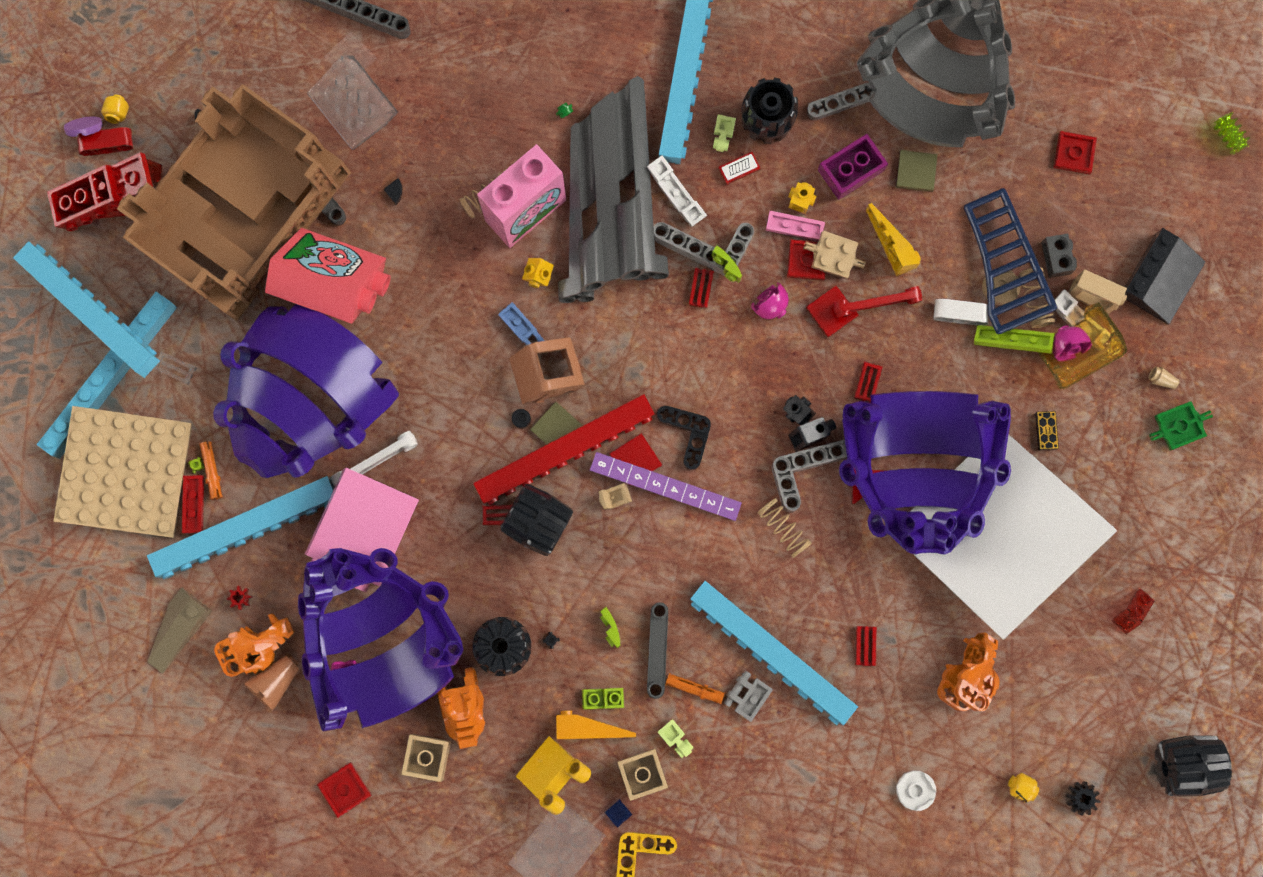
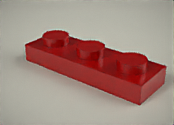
M187 475L183 476L182 533L197 534L203 531L204 476Z

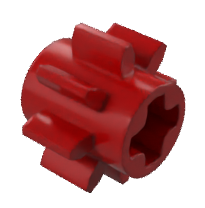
M237 586V590H229L231 595L226 599L232 602L231 608L238 605V610H242L244 605L250 606L248 602L253 596L248 595V588L242 591L241 586ZM243 595V599H240V601L236 600V597Z

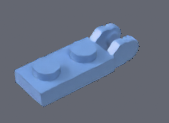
M513 302L498 314L526 346L531 344L528 339L532 335H534L538 342L545 341Z

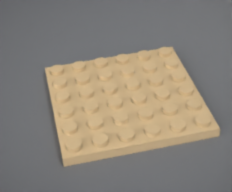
M72 406L54 522L174 538L192 423Z

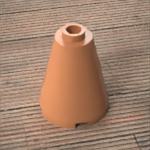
M284 656L264 671L247 680L244 685L272 711L276 708L299 670L297 665L299 663L292 656L289 658Z

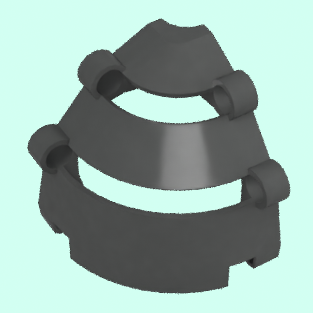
M918 0L914 3L911 12L891 25H884L870 32L868 38L871 44L858 59L857 67L863 82L868 81L874 90L869 100L870 103L891 125L915 139L944 147H963L967 137L980 136L982 140L1002 135L1007 111L1015 108V94L1010 85L1008 56L1012 54V42L1009 33L1004 27L999 0ZM942 19L946 27L954 34L969 40H984L988 54L980 56L965 55L945 47L934 37L927 23ZM895 48H897L906 64L929 83L956 93H989L986 101L982 105L977 106L954 105L936 100L918 91L896 70L892 59Z

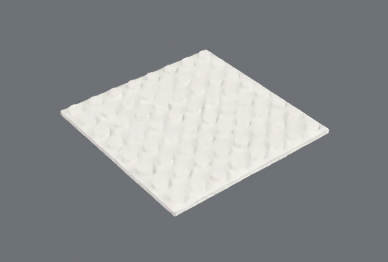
M1010 435L1008 436L1005 460L1010 462L1011 475L1005 485L995 487L983 511L985 526L982 533L976 538L965 536L950 553L945 555L938 553H920L915 555L1003 640L1117 532L1110 523ZM967 457L955 470L979 474L981 459ZM914 507L910 512L921 511L927 519H932L937 511L950 512L956 511V509Z

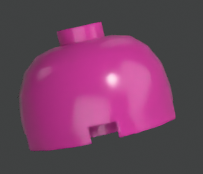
M778 282L777 287L774 285L768 287L757 297L759 300L757 304L753 302L751 305L754 312L761 318L767 320L777 317L779 319L787 312L785 309L789 303V296L785 288Z
M1066 325L1059 328L1055 334L1052 351L1058 361H1067L1076 358L1075 354L1080 351L1082 354L1087 352L1091 348L1092 343L1086 331L1079 327H1069Z

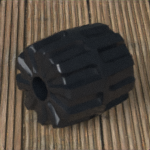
M774 77L773 80L763 78L758 80L755 87L751 86L743 100L741 114L743 128L750 131V138L755 141L761 139L764 144H771L774 139L778 141L784 139L792 129L798 114V97H794V89L790 84H784L780 78Z
M525 484L505 517L500 530L520 545L548 556L565 530L573 514V509L553 495L532 485Z
M496 617L482 624L476 631L472 642L475 661L485 672L494 676L515 674L524 667L531 655L532 643L528 631L517 620L509 617ZM506 641L508 648L502 653L498 647L501 642Z
M1189 735L1162 740L1157 744V750L1155 751L1157 765L1155 770L1156 774H1159L1161 778L1159 784L1161 787H1165V792L1168 796L1197 797L1222 792L1229 788L1232 777L1231 759L1224 742L1219 740L1217 736Z

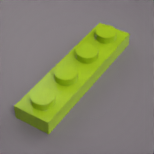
M977 325L974 345L1052 354L1055 333L1011 329L1002 334H996L993 326Z

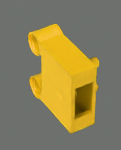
M548 736L516 777L539 799L541 807L553 815H558L565 807V801L557 795L570 778L579 783L587 782L591 776V770Z

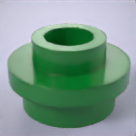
M567 102L557 108L558 112H556V115H559L561 119L574 112L572 109L573 105H568Z

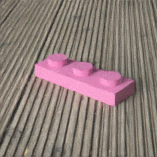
M770 211L766 231L819 241L825 222Z

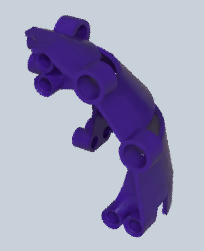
M295 304L289 311L283 306H269L259 314L241 342H228L221 349V361L226 367L230 368L227 400L221 401L215 406L213 417L219 426L228 428L234 456L239 462L250 466L263 478H270L287 472L296 478L306 474L313 467L314 461L338 448L351 449L358 446L366 437L365 429L394 403L399 396V392L390 379L372 378L371 375L383 362L369 347L341 324L318 311ZM238 348L240 351V359L236 363L234 359V352ZM263 353L301 372L319 386L346 415L345 418L334 426L328 417L309 398L291 384L268 371L253 367L254 360ZM231 407L233 410V417L229 422L227 419V411ZM246 408L256 411L272 421L297 446L288 444L283 440H272L269 431L260 425L248 413Z
M905 391L871 395V403L858 401L845 405L842 422L847 460L841 462L839 474L846 485H856L871 511L867 521L869 530L873 535L880 538L890 535L907 552L915 555L920 553L945 555L950 553L965 536L976 538L982 533L985 526L983 511L995 487L1005 485L1011 475L1010 462L1005 460L1011 423L1009 404L997 401L978 404V395L970 393ZM899 454H947L981 459L979 474L935 468L897 469L873 473L871 458ZM906 507H942L956 509V511H937L932 519H927L921 511L907 512L896 509Z
M342 548L330 549L322 558L306 563L303 593H300L298 596V611L303 620L305 653L302 655V670L305 679L310 682L317 718L322 731L341 729L346 720L347 713L357 711L362 728L394 718L425 702L454 678L451 666L458 662L463 652V646L458 632L444 610L449 596L448 590L441 583L433 581L422 585L397 569L398 559L391 550L379 548L368 556ZM375 562H383L388 568L379 567ZM382 582L381 586L373 594L359 603L342 610L324 614L328 603L334 596L345 593L360 585ZM426 595H433L437 597L439 601H431L427 598ZM416 608L420 610L424 624L401 644L367 661L340 669H329L326 655L345 652L375 641L400 626L413 614Z

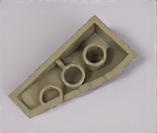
M181 587L168 605L147 662L164 674L211 614L212 610Z

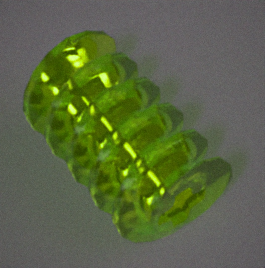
M1230 112L1214 122L1217 123L1214 126V130L1221 129L1218 136L1225 135L1222 142L1229 141L1226 148H1233L1230 151L1231 155L1240 152L1250 145L1247 144L1250 136L1243 138L1246 130L1239 132L1242 124L1235 125L1238 118H1230L1234 112Z

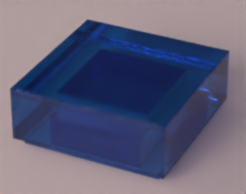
M620 799L605 811V814L617 828L632 816V813Z

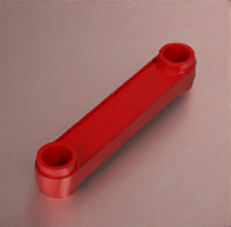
M915 286L904 290L905 292L850 303L848 300L837 301L833 303V310L836 318L850 316L851 312L902 302H907L908 305L922 302L923 296L920 287Z

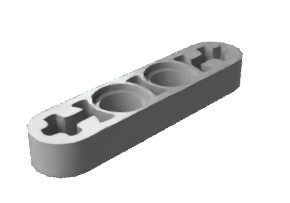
M864 83L813 101L808 105L807 116L811 120H819L870 102L869 100L874 90L869 83ZM865 89L871 91L869 96L863 94ZM848 94L853 95L855 101L848 103L845 100V96ZM833 100L837 102L838 107L831 109L827 103ZM813 107H815L816 110L820 109L818 111V114H816L815 112H811Z

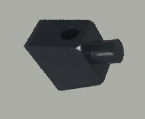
M821 417L798 426L788 436L795 451L798 452L825 440L831 435V431L836 430V424L833 419L825 421Z

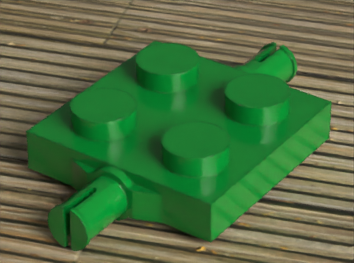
M1192 401L1155 415L1159 431L1150 433L1149 437H1153L1151 441L1163 438L1170 451L1207 436L1203 428V421L1213 418L1212 414L1206 416L1212 412L1208 410L1199 414L1195 410Z

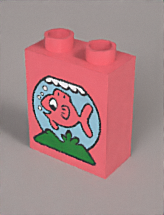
M301 228L270 259L265 293L352 324L362 311L368 314L372 311L377 295L383 297L387 292L391 276L383 273L386 262L385 257Z

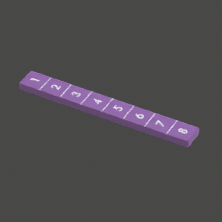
M596 452L590 471L733 521H736L742 504L739 501Z

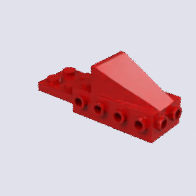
M140 152L112 166L103 165L47 191L55 227L66 229V231H76L78 227L91 224L95 219L125 216L117 210L120 201L128 194L135 198L139 188L146 183L153 187L146 155Z

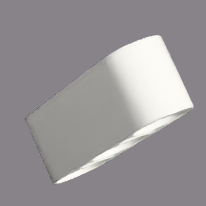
M936 299L934 320L986 326L989 322L988 304Z

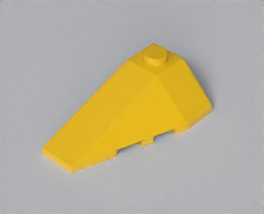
M872 203L868 204L866 212L896 277L916 269L920 264L919 261H921L919 253L914 251L912 245Z

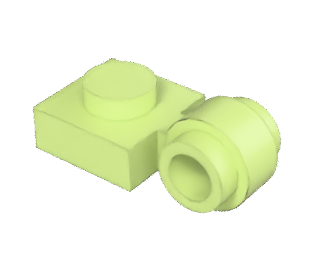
M723 115L717 116L714 135H719V138L715 137L713 148L716 151L723 152L728 150L730 140H726V137L732 138L736 118Z
M673 719L658 731V734L669 747L676 743L677 747L674 750L681 758L687 757L692 753L693 746L687 739L681 740L685 733Z

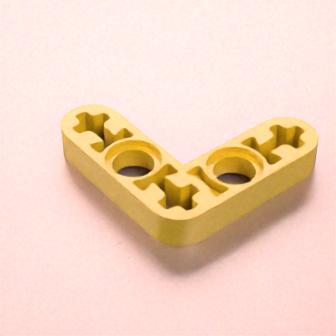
M623 833L619 842L616 877L624 876V873H619L620 869L623 871L632 870V874L628 873L627 877L635 876L637 852L667 855L674 853L677 848L675 838L660 834ZM627 836H631V840H634V843L630 844V851L634 850V854L629 852L621 853L622 849L626 850V843L623 842V839H626ZM647 837L652 838L654 841V846L650 849H646L642 844L643 840ZM656 838H661L660 843H666L667 839H669L674 846L670 847V850H666L665 846H659L660 850H655L657 847ZM624 856L632 858L633 862L630 867L622 866L621 859Z

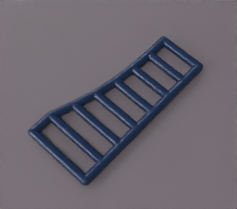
M1001 188L964 205V211L972 227L983 261L986 276L988 316L996 334H1002L1056 311L1058 306L1006 189ZM1001 197L1004 207L976 219L973 209ZM1008 213L1012 223L982 235L980 225ZM1012 230L1016 231L1019 239L988 252L985 242ZM1020 246L1023 247L1026 256L992 270L991 259ZM1030 262L1033 269L1032 273L994 289V277ZM1037 279L1041 289L995 308L996 296ZM1042 296L1045 297L1048 306L1006 324H1000L997 315Z

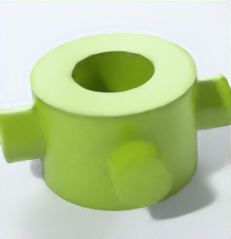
M200 457L188 462L192 473L205 469Z

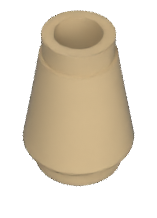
M1155 366L1148 377L1152 384L1173 390L1179 385V379L1163 367Z

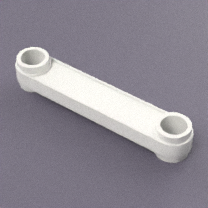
M411 431L401 434L397 438L398 441L354 466L351 470L364 474L403 450L407 452L415 448L418 443L414 434ZM339 471L330 477L334 487L336 486L342 471Z

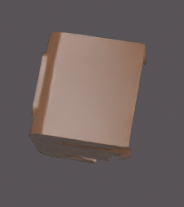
M570 337L531 343L509 358L522 404L532 401L534 403H542L547 398L559 397L569 390L575 392L585 386L579 361ZM561 350L563 360L567 361L571 376L545 380L537 354Z

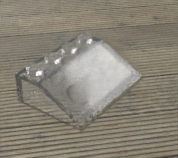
M341 55L307 93L352 150H355L385 127L398 113L397 109L354 56Z
M565 802L564 810L560 814L553 815L548 812L508 864L524 877H574L606 835Z

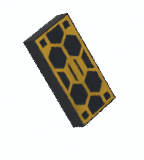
M1056 411L1036 412L1038 450H1058Z

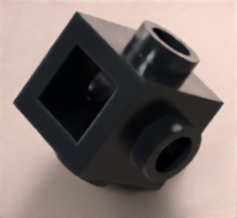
M797 395L790 397L783 408L787 413L785 416L792 423L796 421L799 425L808 423L816 414L810 407L812 403L804 396L802 398Z

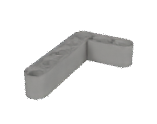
M658 222L654 225L655 242L725 276L723 265L721 266L715 261H709L706 258L707 255L712 254L715 247L666 223ZM742 223L738 226L725 251L737 266H739L754 234V228L749 223ZM658 230H664L666 234L664 236H658L656 232ZM742 230H746L750 233V235L744 237L740 234V232ZM680 238L683 242L677 245L673 242V239ZM697 246L699 252H691L690 247ZM734 246L740 247L742 251L740 253H735L732 251V248Z
M845 440L780 456L774 460L771 466L781 505L786 512L793 513L801 505L793 473L847 459ZM833 447H837L840 449V456L833 455ZM813 453H821L823 459L816 461L813 458ZM796 457H801L804 460L803 466L795 464ZM783 462L786 465V469L784 471L778 470L776 463ZM783 480L789 481L791 488L784 489L781 486V482ZM787 499H794L796 507H788L786 504Z

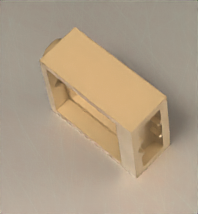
M1085 269L1074 278L1068 291L1074 299L1107 314L1117 310L1119 305L1122 306L1127 298V295H1125L1127 288Z

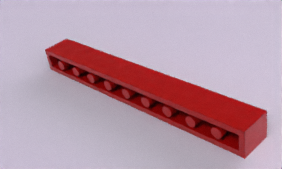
M645 394L473 484L482 502H488L491 505L499 500L498 496L504 493L508 496L516 492L515 487L521 484L524 486L525 484L533 483L532 478L538 475L542 478L550 474L549 470L556 466L557 469H560L567 465V460L571 458L577 460L585 456L584 451L588 449L594 451L602 447L601 442L607 440L609 443L619 438L617 434L624 431L627 434L636 429L634 425L640 422L644 425L652 421L651 416L655 415Z

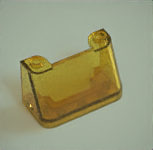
M1099 302L1088 306L1084 312V320L1073 325L1083 329L1088 334L1092 346L1087 352L1082 354L1080 351L1075 354L1076 358L1067 361H1058L1053 351L1052 354L1037 352L1060 389H1066L1119 359L1127 352V346L1122 333Z

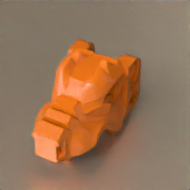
M271 613L268 615L272 624L270 628L260 633H255L248 626H245V629L241 627L240 631L232 632L228 635V638L218 642L214 652L225 675L234 677L243 672L246 675L250 672L256 674L260 670L264 671L269 667L275 658L274 651L280 648V644L286 642V638L289 639L295 633L289 617L279 620ZM229 646V649L224 652L223 648ZM233 654L234 657L232 659L227 660V657H230ZM260 654L255 660H249L251 655ZM232 662L237 663V665H238V670H237V671L232 670V668H231V663H232Z
M983 632L977 633L974 638H965L963 640L968 645L964 651L962 664H946V669L942 674L943 680H941L937 689L938 697L957 711H967L969 708L974 711H985L992 697L995 696L996 691L999 689V676L993 669L995 663L993 658H996L994 650H998V640ZM944 689H948V692H949L951 695H955V696H954V697H952V696H945V695H946V692L944 691ZM959 701L965 704L963 708L960 707ZM975 701H982L980 708L976 706Z
M475 667L465 668V686L447 689L446 685L437 693L445 731L450 738L457 741L459 749L477 746L479 736L485 727V720L483 718L484 698L478 686Z

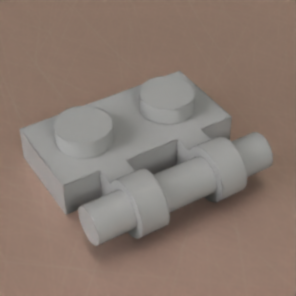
M745 670L742 676H738L736 679L737 683L731 691H728L726 694L727 698L723 703L730 707L733 701L738 703V706L734 711L752 722L773 689L757 678L753 684L749 683L748 679L751 674ZM743 687H746L749 690L741 699L738 694Z

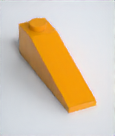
M561 711V715H556L557 739L636 737V732L572 714V711Z

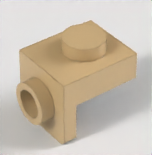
M626 483L599 491V502L604 509H613L632 502Z

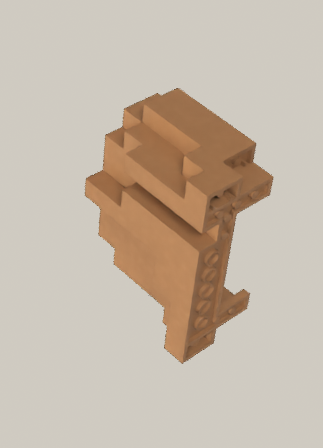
M243 84L233 92L231 99L213 86L210 90L206 91L201 100L205 108L198 113L195 120L202 128L201 131L194 135L190 145L181 152L180 158L170 166L168 173L158 181L155 189L146 183L139 188L135 198L128 194L120 201L117 210L134 222L133 225L126 229L125 235L122 238L235 321L239 320L260 291L255 286L265 273L268 274L270 259L301 228L308 230L351 174L345 163L325 149L314 134Z

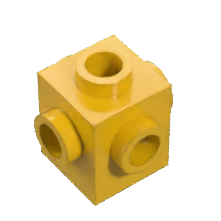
M798 182L796 188L792 187L788 198H791L788 208L806 214L809 205L813 206L817 197L813 195L815 188L809 183Z
M528 258L522 279L529 282L528 285L533 288L548 286L554 265L541 258Z

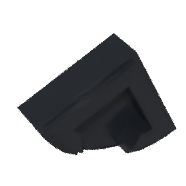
M399 178L384 189L385 193L396 205L400 202L403 193Z

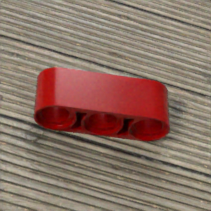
M127 127L100 130L87 136H82V133L77 135L78 152L82 156L115 153L133 149L132 130Z

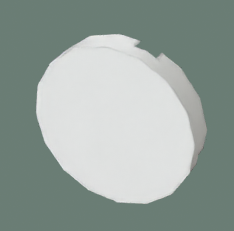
M909 771L899 778L896 785V794L904 807L921 811L928 808L934 802L936 786L928 774L921 771Z

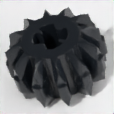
M1083 781L1081 784L1075 782V788L1068 787L1071 794H1065V797L1070 798L1066 804L1072 806V812L1078 811V815L1083 816L1084 813L1091 815V809L1098 810L1094 804L1101 802L1095 798L1100 793L1094 791V785L1088 786V783ZM1081 795L1086 796V799H1083L1085 802L1080 801Z

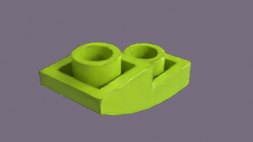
M716 245L712 251L713 260L721 266L725 265L723 273L729 281L739 283L742 274L738 266L723 249Z
M605 607L600 611L602 616L599 618L606 627L608 625L612 627L606 631L608 636L605 639L611 647L615 645L618 648L620 647L619 632L611 613Z
M623 688L582 690V709L624 708Z

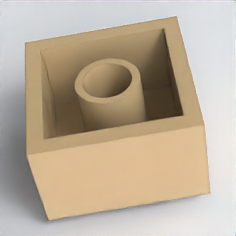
M410 734L401 775L442 782L444 780L451 741Z
M655 748L617 761L630 801L668 788Z

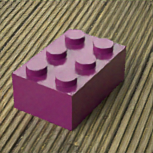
M865 134L821 162L818 172L837 199L840 200L884 172L888 163L868 134Z

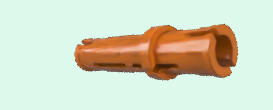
M208 441V444L207 442H202L199 446L204 463L205 483L208 484L210 500H214V498L216 500L223 498L220 487L221 477L218 476L212 442Z
M669 673L665 684L699 696L702 700L707 699L719 704L722 703L725 692L708 687L709 685H701Z

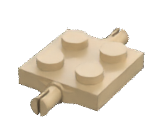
M822 231L816 245L807 241L804 244V249L814 252L811 268L848 279L853 266L862 269L865 267L866 261L856 259L858 242Z

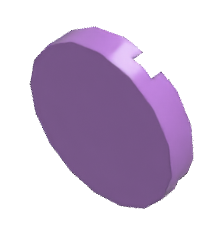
M83 117L65 124L64 130L65 134L70 137H76L79 133H82V136H87L100 131L103 123L99 117Z

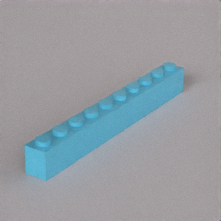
M686 0L659 150V157L663 155L669 163L680 164L681 158L685 159L687 148L684 147V141L689 139L690 130H687V124L692 122L693 112H690V107L695 105L696 95L693 94V90L698 88L699 77H696V73L701 71L702 60H699V56L704 54L705 43L702 42L703 36L707 37L708 25H705L706 19L710 20L711 8H708L709 2H713V0Z
M28 241L13 258L128 366L145 378L160 362L155 356L157 352L149 345L145 347L143 345L145 341L137 334L133 336L130 333L132 329L124 322L120 324L118 322L120 318L112 311L108 313L105 310L107 306L99 299L95 301L93 299L95 295L87 288L83 290L81 288L83 284L75 277L71 279L69 277L70 272L63 266L59 268L56 265L58 261L50 254L47 257L45 255L46 250L38 243L35 246Z
M155 292L129 325L132 329L130 333L133 336L137 334L145 341L143 345L147 347L177 307L161 294ZM110 350L40 439L37 446L51 456L60 459L65 453L72 406L99 409L131 367L115 352Z
M328 476L323 477L147 555L155 577L163 578V580L174 576V572L181 570V572L192 568V564L199 562V564L210 560L212 555L217 554L219 556L225 554L230 547L235 546L237 548L243 546L248 539L253 538L255 540L261 538L266 531L271 530L273 532L282 528V524L297 522L300 520V516L305 514L310 516L317 513L318 508L323 506L326 508L334 490L331 479Z
M704 581L690 598V601H692L691 606L698 612L703 610L707 614L706 618L714 625L716 622L720 624L722 632L729 637L733 635L737 638L736 643L744 650L749 648L753 652L751 655L756 660L766 662L768 670L775 675L778 672L783 676L782 681L789 687L795 686L799 690L797 693L802 698L812 700L814 702L812 706L821 713L824 710L829 714L828 719L835 725L839 723L844 725L856 711L858 706L709 583Z

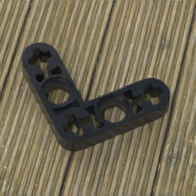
M661 406L657 411L659 422L691 431L683 464L688 470H696L701 463L711 427L710 420L703 415L670 406ZM668 410V414L674 416V412H677L675 423L671 422L673 420L671 417H667L666 420L662 419L663 416L660 413ZM681 415H686L689 417V423L682 425L679 423L678 418ZM692 417L696 418L695 422L701 423V420H704L705 425H708V427H704L703 430H700L699 425L694 424V428L690 427ZM693 439H701L703 445L700 448H694L692 446ZM689 449L693 452H700V455L696 454L695 461H697V464H693V466H689L687 461L692 456V452H688Z

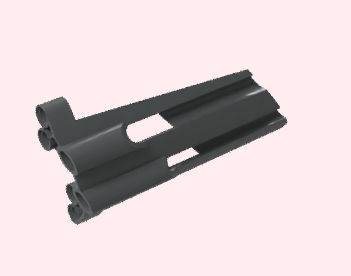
M639 76L629 80L628 84L618 93L614 94L612 91L591 108V113L588 117L571 127L569 278L558 282V299L561 303H571L575 300L581 302L593 301L595 290L603 287L606 282L619 278L621 280H647L650 277L654 279L669 277L668 258L655 254L650 171L647 168L649 165L645 89L644 80ZM634 171L635 195L630 200L621 203L619 182ZM596 201L597 225L591 235L583 240L582 212Z

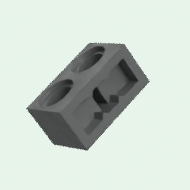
M1068 234L1046 237L1041 242L1049 278L1071 275L1076 270L1077 260L1073 257V242L1069 239ZM1055 243L1060 244L1062 250H1058L1055 247ZM1059 261L1064 262L1066 268L1060 267Z

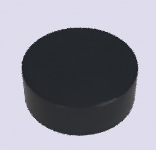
M518 409L512 414V423L515 427L524 429L529 426L531 416L528 411Z

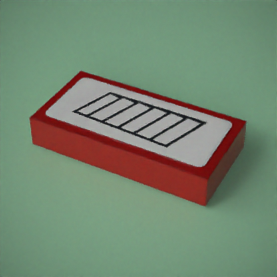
M750 152L719 166L718 169L726 185L760 170V166L753 152Z

